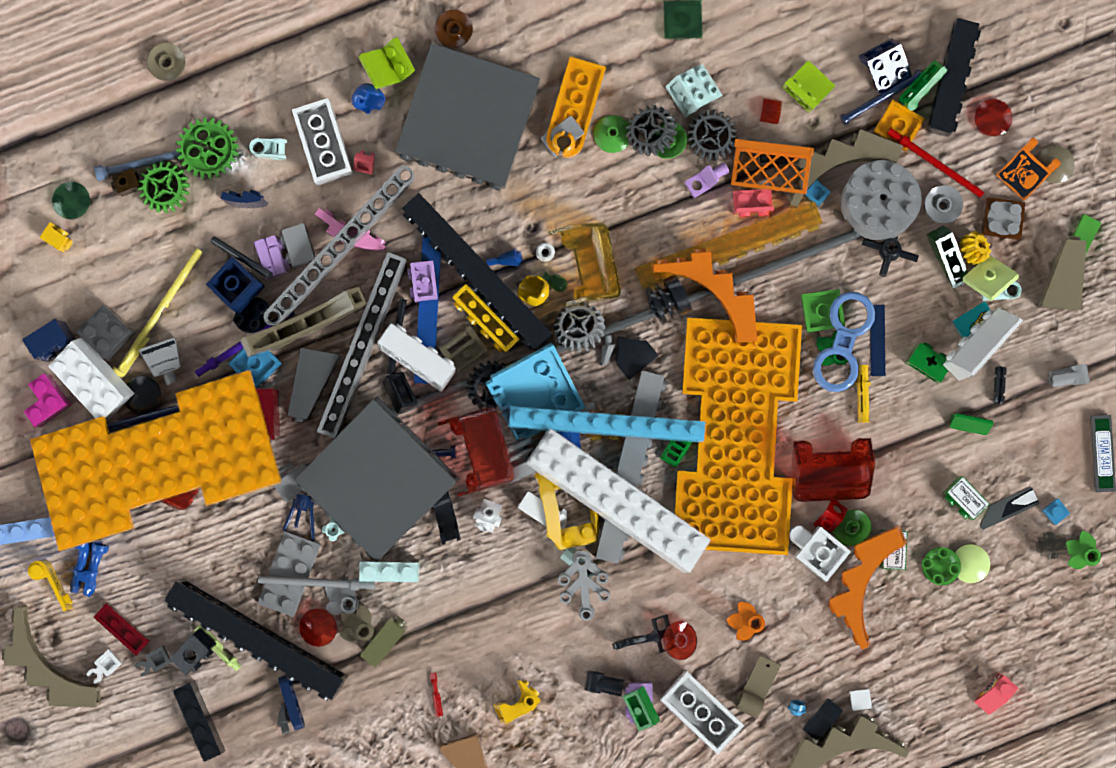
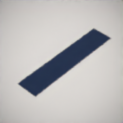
M873 305L875 320L871 326V376H886L885 305Z

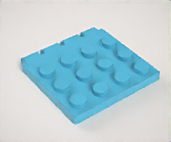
M552 343L490 376L492 379L486 382L491 395H495L493 398L499 410L503 411L502 415L508 426L510 407L578 412L585 408ZM510 428L516 440L521 438L528 439L543 431Z

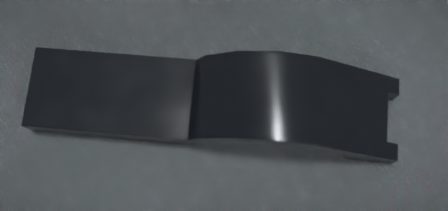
M447 491L433 505L442 545H445L446 541L453 539L461 540L456 515L449 492Z

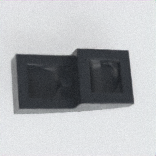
M828 698L818 711L810 717L802 730L819 741L842 714L843 710Z

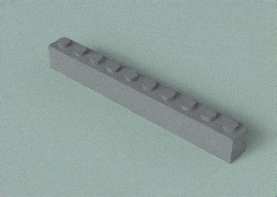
M389 252L386 254L317 432L335 439L341 432L407 264L405 258Z
M641 371L630 416L655 417L656 410L660 411L662 400L659 399L660 393L665 391L667 381H664L665 376ZM625 437L616 474L635 488L638 485H642L644 474H641L642 466L646 467L648 455H645L647 448H651L653 439ZM605 519L595 558L618 564L619 560L624 558L625 549H622L624 541H628L629 535Z

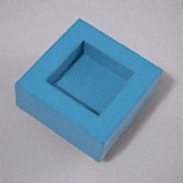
M816 180L804 196L815 206L819 207L831 191Z
M1056 498L1042 509L1053 525H1057L1070 514L1059 498Z

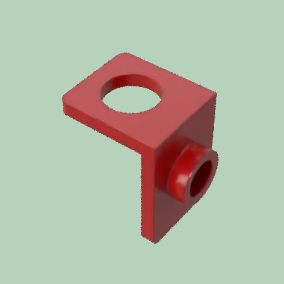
M832 498L827 509L813 525L815 527H822L831 534L843 521L848 509ZM833 506H837L841 513L836 512Z

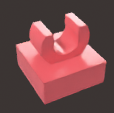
M364 150L356 153L354 157V171L372 175L375 162L374 153H371L370 156L364 155Z

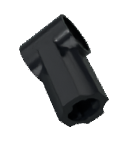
M588 670L584 690L592 693L603 692L621 696L624 679L605 676L603 673Z

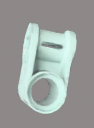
M256 138L250 142V151L256 158L286 160V139ZM258 144L264 145V149L260 153L254 151L255 146Z

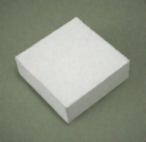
M868 688L849 691L852 711L872 708Z

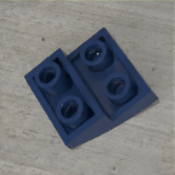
M251 189L249 192L243 191L242 196L229 190V193L222 192L220 198L226 204L240 208H261L268 204L261 193Z

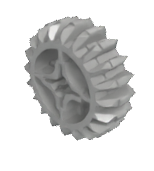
M578 302L577 306L571 303V308L569 309L564 306L565 312L559 311V317L555 318L556 324L553 326L558 343L563 344L565 349L569 347L572 352L577 348L579 353L581 348H585L587 352L589 350L588 346L595 348L594 342L600 343V337H604L603 330L606 328L601 312L599 310L596 311L594 305L589 307L587 302L584 306H582L581 302ZM571 321V325L567 327L568 329L565 331L567 323ZM594 323L593 330L588 334V329Z

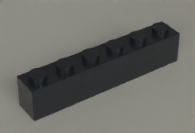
M960 18L953 22L943 66L948 71L938 82L927 132L949 137L952 132H956L958 121L955 120L957 114H960L963 103H960L961 96H964L967 90L965 80L966 77L969 78L972 67L969 64L976 54L974 44L980 37L981 30H978L980 23Z

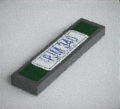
M1111 415L1090 416L1095 492H1116Z

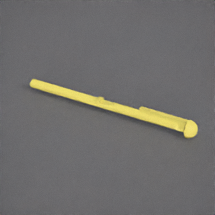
M196 248L118 367L113 366L112 369L120 378L126 375L140 354L139 349L144 348L150 339L147 337L158 321L165 306L166 308L169 307L170 301L203 252Z

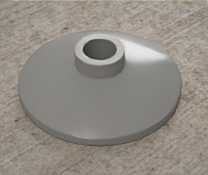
M946 185L937 186L927 194L925 210L933 221L942 224L950 223L960 216L963 210V199L960 193L953 187ZM940 202L945 203V209L940 208Z

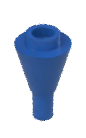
M517 248L498 255V257L486 259L488 266L497 264L520 266V262L523 261L521 251H518Z

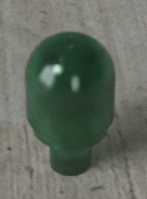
M545 272L542 276L543 279L549 282L550 288L558 292L566 290L568 286L567 280L554 273L552 276Z

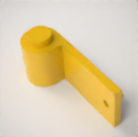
M47 560L32 562L28 567L30 578L34 580L48 578L62 610L72 609L71 604L73 602L70 595L65 592L53 565Z

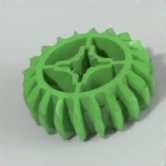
M163 161L160 162L159 167L156 163H153V170L146 167L149 173L147 175L141 173L145 179L138 180L143 185L138 187V191L143 192L139 195L141 199H145L143 203L149 205L151 210L156 208L158 213L162 211V208L164 213H168L169 207L174 212L176 211L175 205L181 208L182 204L179 202L181 200L187 201L183 197L184 194H190L189 191L185 190V188L190 187L189 183H185L189 180L187 176H183L185 171L179 170L178 165L172 167L171 162H168L165 166ZM169 173L163 179H155L159 174ZM174 177H176L178 181L177 192L173 189L172 186L174 182ZM151 183L156 187L154 198L150 193ZM157 183L167 186L171 192L161 189ZM167 195L173 196L169 201L159 202Z

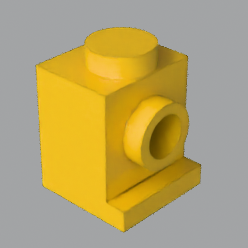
M49 222L39 237L61 252L68 250L73 243L67 237L68 233L51 222Z

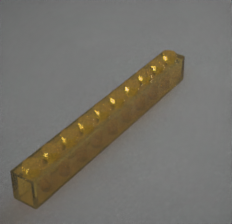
M814 201L657 260L668 259V263H675L678 258H687V261H690V254L694 253V249L706 248V252H711L712 265L718 263L721 266L729 263V259L733 257L741 259L748 256L747 252L752 250L755 253L765 250V246L771 243L773 246L783 243L785 238L790 237L792 240L802 236L801 232L808 230V233L819 230V226L823 222ZM656 260L634 269L642 291L649 286L654 291L655 283L658 285L663 284V279L674 274L653 273L652 265L657 264ZM676 275L678 278L683 277V279H686L684 276Z

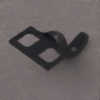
M668 614L651 619L654 628L651 633L618 640L612 644L613 649L619 650L627 646L652 641L657 642L659 653L676 648ZM660 618H664L666 628L663 630H659L657 626V620ZM662 638H669L670 648L663 649Z

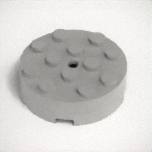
M876 160L868 162L855 170L842 190L840 204L844 219L848 220L855 228L854 231L871 240L882 241L897 237L913 223L920 211L922 197L918 182L906 168L891 161Z

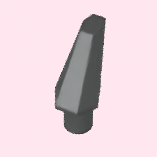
M283 702L280 705L277 727H281L282 734L285 735L290 733L288 727L290 719L286 704Z

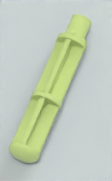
M198 625L194 632L201 628L206 634L209 633L217 643L212 650L227 666L238 671L242 666L237 662L236 657H231L223 649L224 645L211 632H206Z

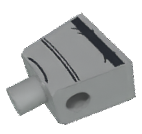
M176 337L139 349L154 377L163 374L166 385L177 382L174 370L181 368Z

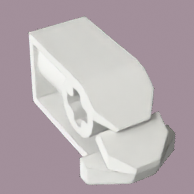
M528 491L518 508L546 526L542 500ZM563 508L559 512L561 529H564L567 524V511Z

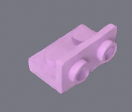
M434 262L410 263L411 268H408L407 272L408 279L412 280L413 287H409L411 299H414L415 303L438 299Z

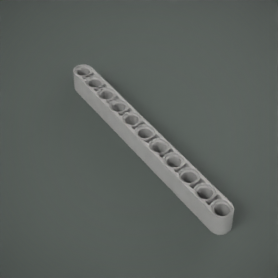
M408 166L398 168L264 313V320L267 324L275 326L283 323L415 180V174ZM404 171H409L410 178L405 181L401 180V174ZM391 185L397 186V192L393 195L388 194V188ZM382 199L384 206L376 209L375 202ZM366 213L370 214V221L363 223L361 220L362 216ZM353 227L357 228V235L349 237V230ZM341 241L344 243V249L338 252L335 246ZM325 256H330L331 263L324 266L322 259ZM312 270H317L318 277L311 280L309 273ZM299 284L305 286V291L302 294L296 292V287ZM286 298H290L292 301L289 308L283 306V301ZM273 312H277L279 316L276 322H271L270 315Z

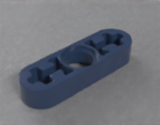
M285 676L278 677L279 686L294 730L297 731L305 728L304 718L292 681Z

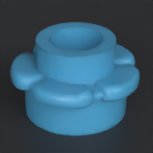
M800 700L790 701V706L787 708L791 710L790 713L792 715L801 716L802 713H806V703Z

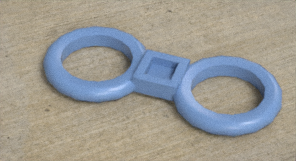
M850 291L839 295L830 307L829 317L832 326L837 331L833 346L821 351L813 363L815 380L827 391L840 392L847 390L854 384L858 376L859 367L856 358L852 354V349L856 337L865 334L875 320L873 303L867 296L859 292ZM846 300H857L865 306L867 319L860 328L848 329L839 322L837 316L838 309ZM829 355H841L849 362L850 375L841 384H831L822 376L821 364Z

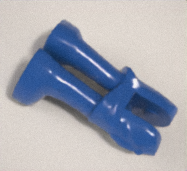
M89 542L75 547L78 550L76 567H73L70 582L71 593L77 594L79 592L81 582H85L83 595L90 597L95 592L97 570L102 556L109 550V545L99 542ZM91 549L92 556L89 569L85 570L87 558Z

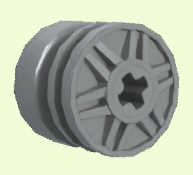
M532 437L515 441L503 447L501 451L495 454L497 459L503 456L507 458L499 464L500 466L510 465L511 468L504 472L509 484L536 472L525 464L531 456L530 454L536 448V446L530 449L526 447V445L534 442Z

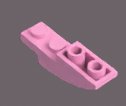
M319 208L315 213L318 218L329 225L326 232L332 237H335L347 224L343 220H340V222L333 218L335 215L327 209L323 211ZM355 227L351 228L348 232L349 237H355L358 233ZM370 230L354 246L358 249L374 252H386L387 247L384 246L386 242L378 236L373 238L369 235Z

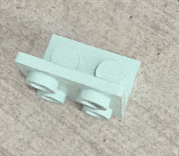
M703 64L676 76L665 86L685 118L691 116L700 107L722 96Z

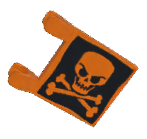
M1034 137L997 174L1024 201L1061 165V162L1055 158L1045 167L1030 153L1038 144V140Z

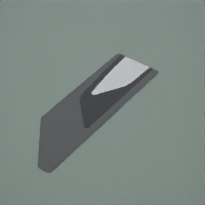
M1027 488L990 505L981 523L982 530L1039 505L1033 488Z

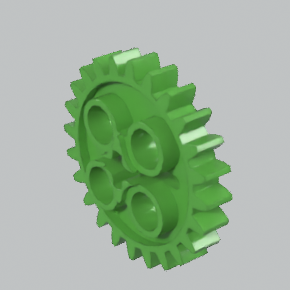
M204 117L203 123L196 119V125L189 122L190 129L183 128L185 135L179 134L182 141H177L176 143L181 148L176 149V152L182 154L178 156V159L184 160L181 165L182 167L188 166L186 170L188 173L194 170V177H197L200 173L201 179L208 175L209 179L212 180L213 174L219 178V172L226 175L225 168L232 170L230 163L237 162L233 156H239V153L234 151V149L239 148V145L233 144L238 139L237 137H231L234 131H227L229 128L227 124L222 127L221 120L215 124L214 118H211L210 122H208L206 117ZM206 132L208 137L205 140L198 139L200 133ZM224 140L225 146L217 148V141ZM192 141H196L205 147L210 145L212 150L222 153L223 156L221 157L210 150L206 152L202 146L193 144ZM193 149L200 150L197 157L190 156V152ZM216 157L217 163L209 165L207 163L208 159Z

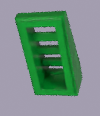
M670 440L660 459L676 468L692 442L680 441L685 444L683 448L676 444L675 441ZM673 446L680 450V455L671 450L670 448ZM667 453H670L673 456H675L677 460L674 461L673 459L666 456Z

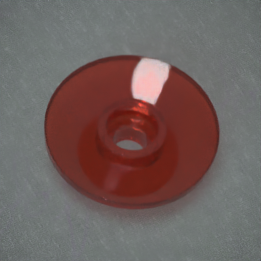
M676 621L667 627L663 636V644L667 654L676 660H685L693 655L697 647V635L690 624L684 621Z

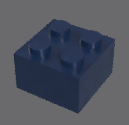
M233 256L206 283L231 310L238 314L265 287L241 261Z
M53 319L22 339L34 359L47 362L54 360L57 357L56 354L64 350L71 341L76 340L66 322Z

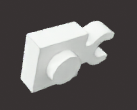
M108 649L94 662L97 668L89 670L87 676L96 673L97 679L94 681L96 684L102 680L103 674L107 677L110 676L123 662L111 649Z

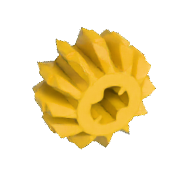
M977 231L964 235L959 243L963 258H966L967 262L973 265L987 260L992 252L989 248L991 244L987 242V238H984L983 233H978Z

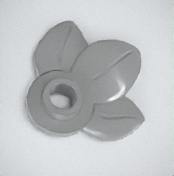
M325 587L327 597L331 601L325 607L329 613L334 615L342 612L350 614L358 609L359 601L355 596L356 590H351V588ZM347 600L352 601V607L347 606Z

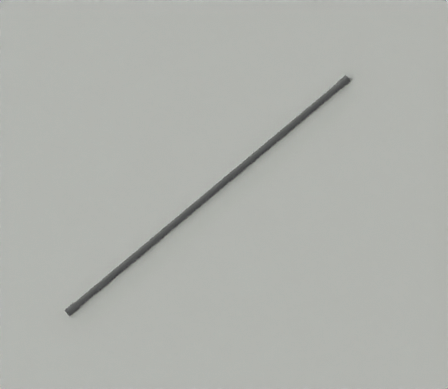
M852 229L839 236L733 276V286L849 241L860 239L863 236ZM705 287L687 294L690 303L712 295ZM651 308L615 321L605 325L606 328L603 330L604 336L655 316ZM558 343L554 345L558 354L569 350V347L565 349L563 344ZM519 358V359L514 360V361H512V362L506 363L505 365H506V367H507V366H509V365H511V364L517 362L518 360H520V359H522V358ZM471 378L449 385L442 392L436 390L416 398L418 405L403 413L465 390L469 386L466 384V380ZM394 407L390 408L397 416L403 414H397Z

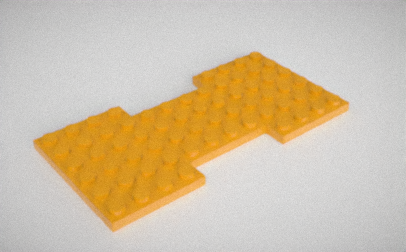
M687 318L682 394L701 396L699 421L705 422L704 441L698 442L696 472L677 471L674 515L710 539L705 550L788 555L793 478L774 477L778 401L798 402L802 325L756 322L757 341L736 343L730 320Z
M251 371L241 372L175 393L180 412L109 434L106 419L102 416L30 439L58 550L64 551L134 529L130 509L201 488L205 504L208 506L282 483Z

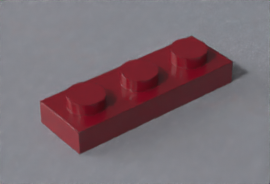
M106 603L93 617L135 656L139 655L150 642L143 633L109 603Z

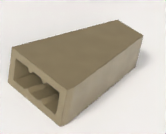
M1069 236V239L1062 241L1038 302V308L1081 310L1087 241L1080 240L1081 237Z

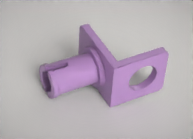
M723 162L713 169L708 165L700 173L686 180L684 184L695 198L711 189L719 181L718 178L728 174V167ZM692 182H700L701 190H694Z

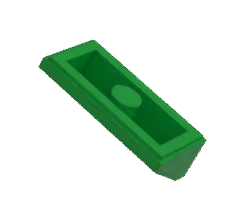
M953 413L950 428L987 435L994 421Z
M644 686L622 696L638 731L653 727L660 722Z

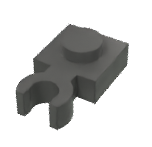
M164 645L145 655L148 661H140L135 667L143 665L145 671L140 675L145 676L150 672L151 668L156 672L172 663Z

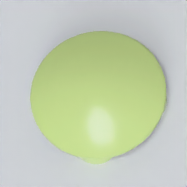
M968 544L960 547L955 552L961 562V571L958 576L960 580L967 583H976L986 577L990 569V559L983 548Z

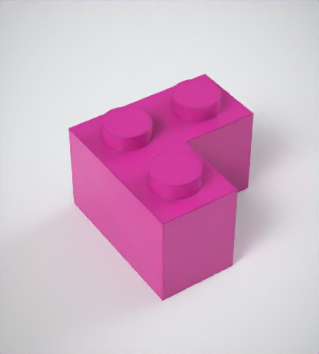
M43 373L28 384L39 400L23 412L34 427L41 428L72 405L52 376Z

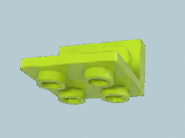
M398 37L392 38L381 49L359 55V59L375 89L403 82L415 71Z
M807 61L784 83L782 88L810 114L835 88V84L810 61Z

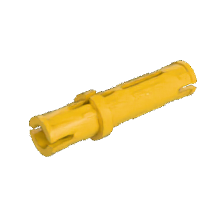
M858 365L857 382H855L858 405L857 423L870 422L869 386H871V382H869L868 374L869 365Z

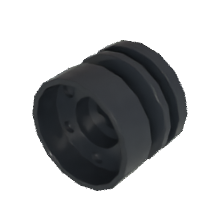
M675 274L663 279L664 289H661L655 283L656 293H654L650 286L645 288L648 304L654 316L659 319L662 325L667 323L665 314H667L671 321L674 320L672 311L674 309L680 316L692 311L686 291Z

